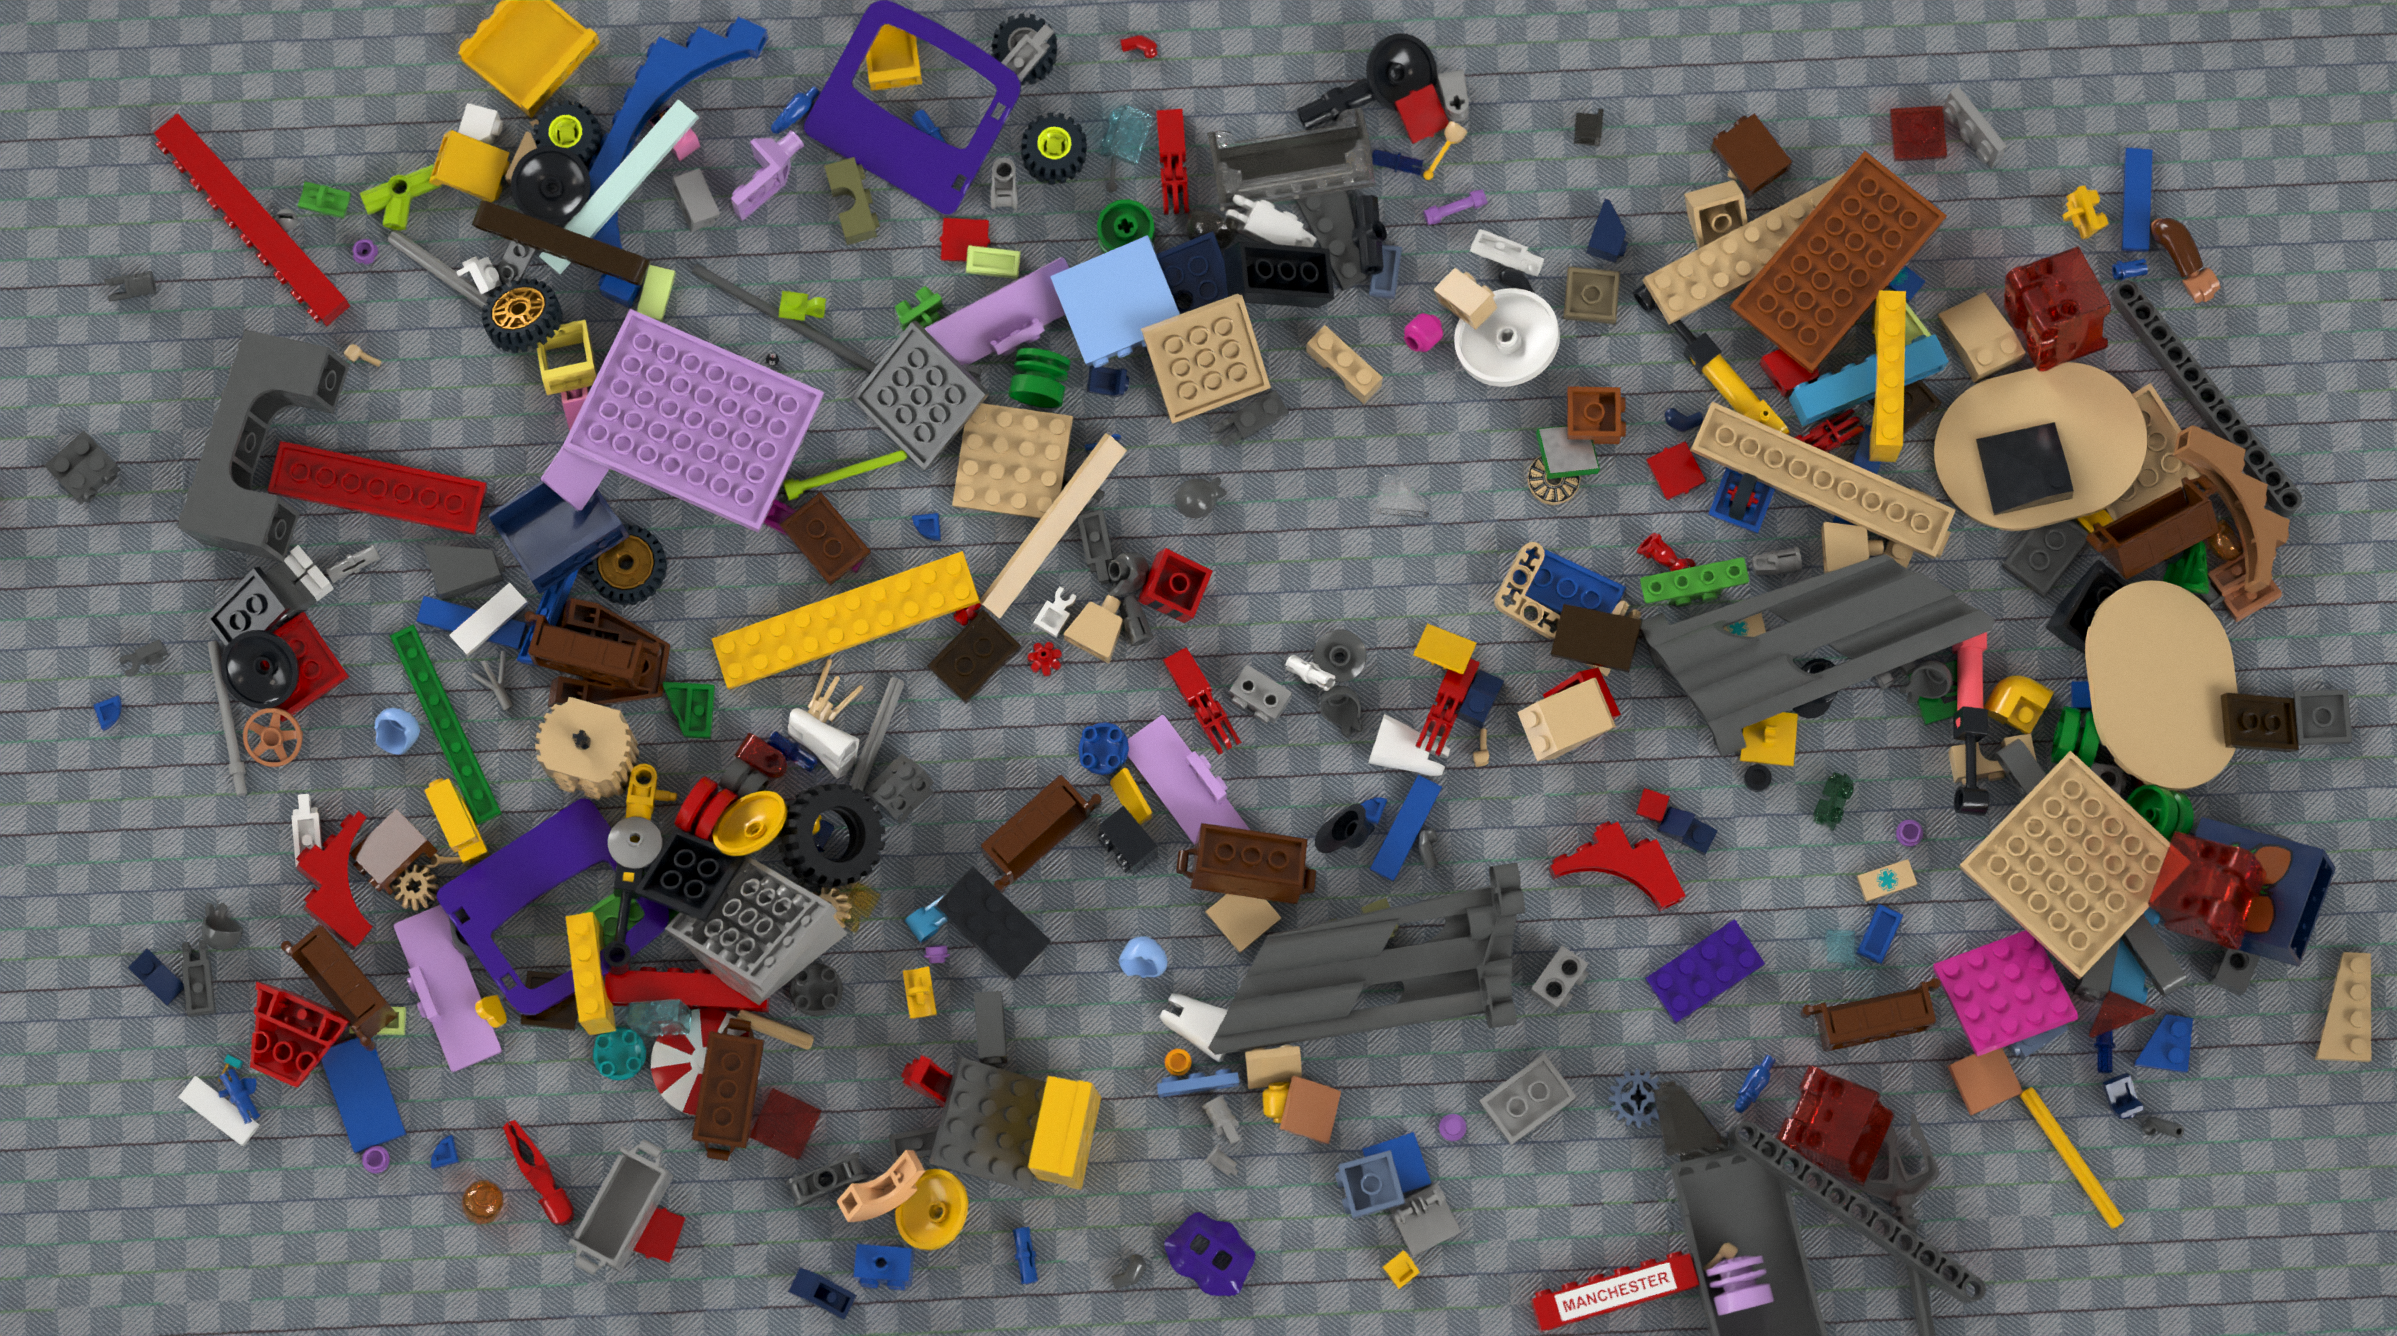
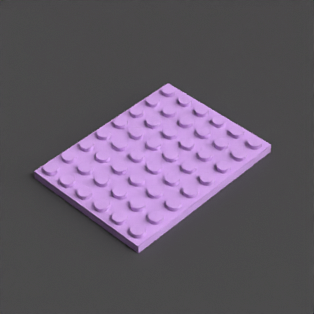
M630 309L563 444V449L759 533L824 397V392Z

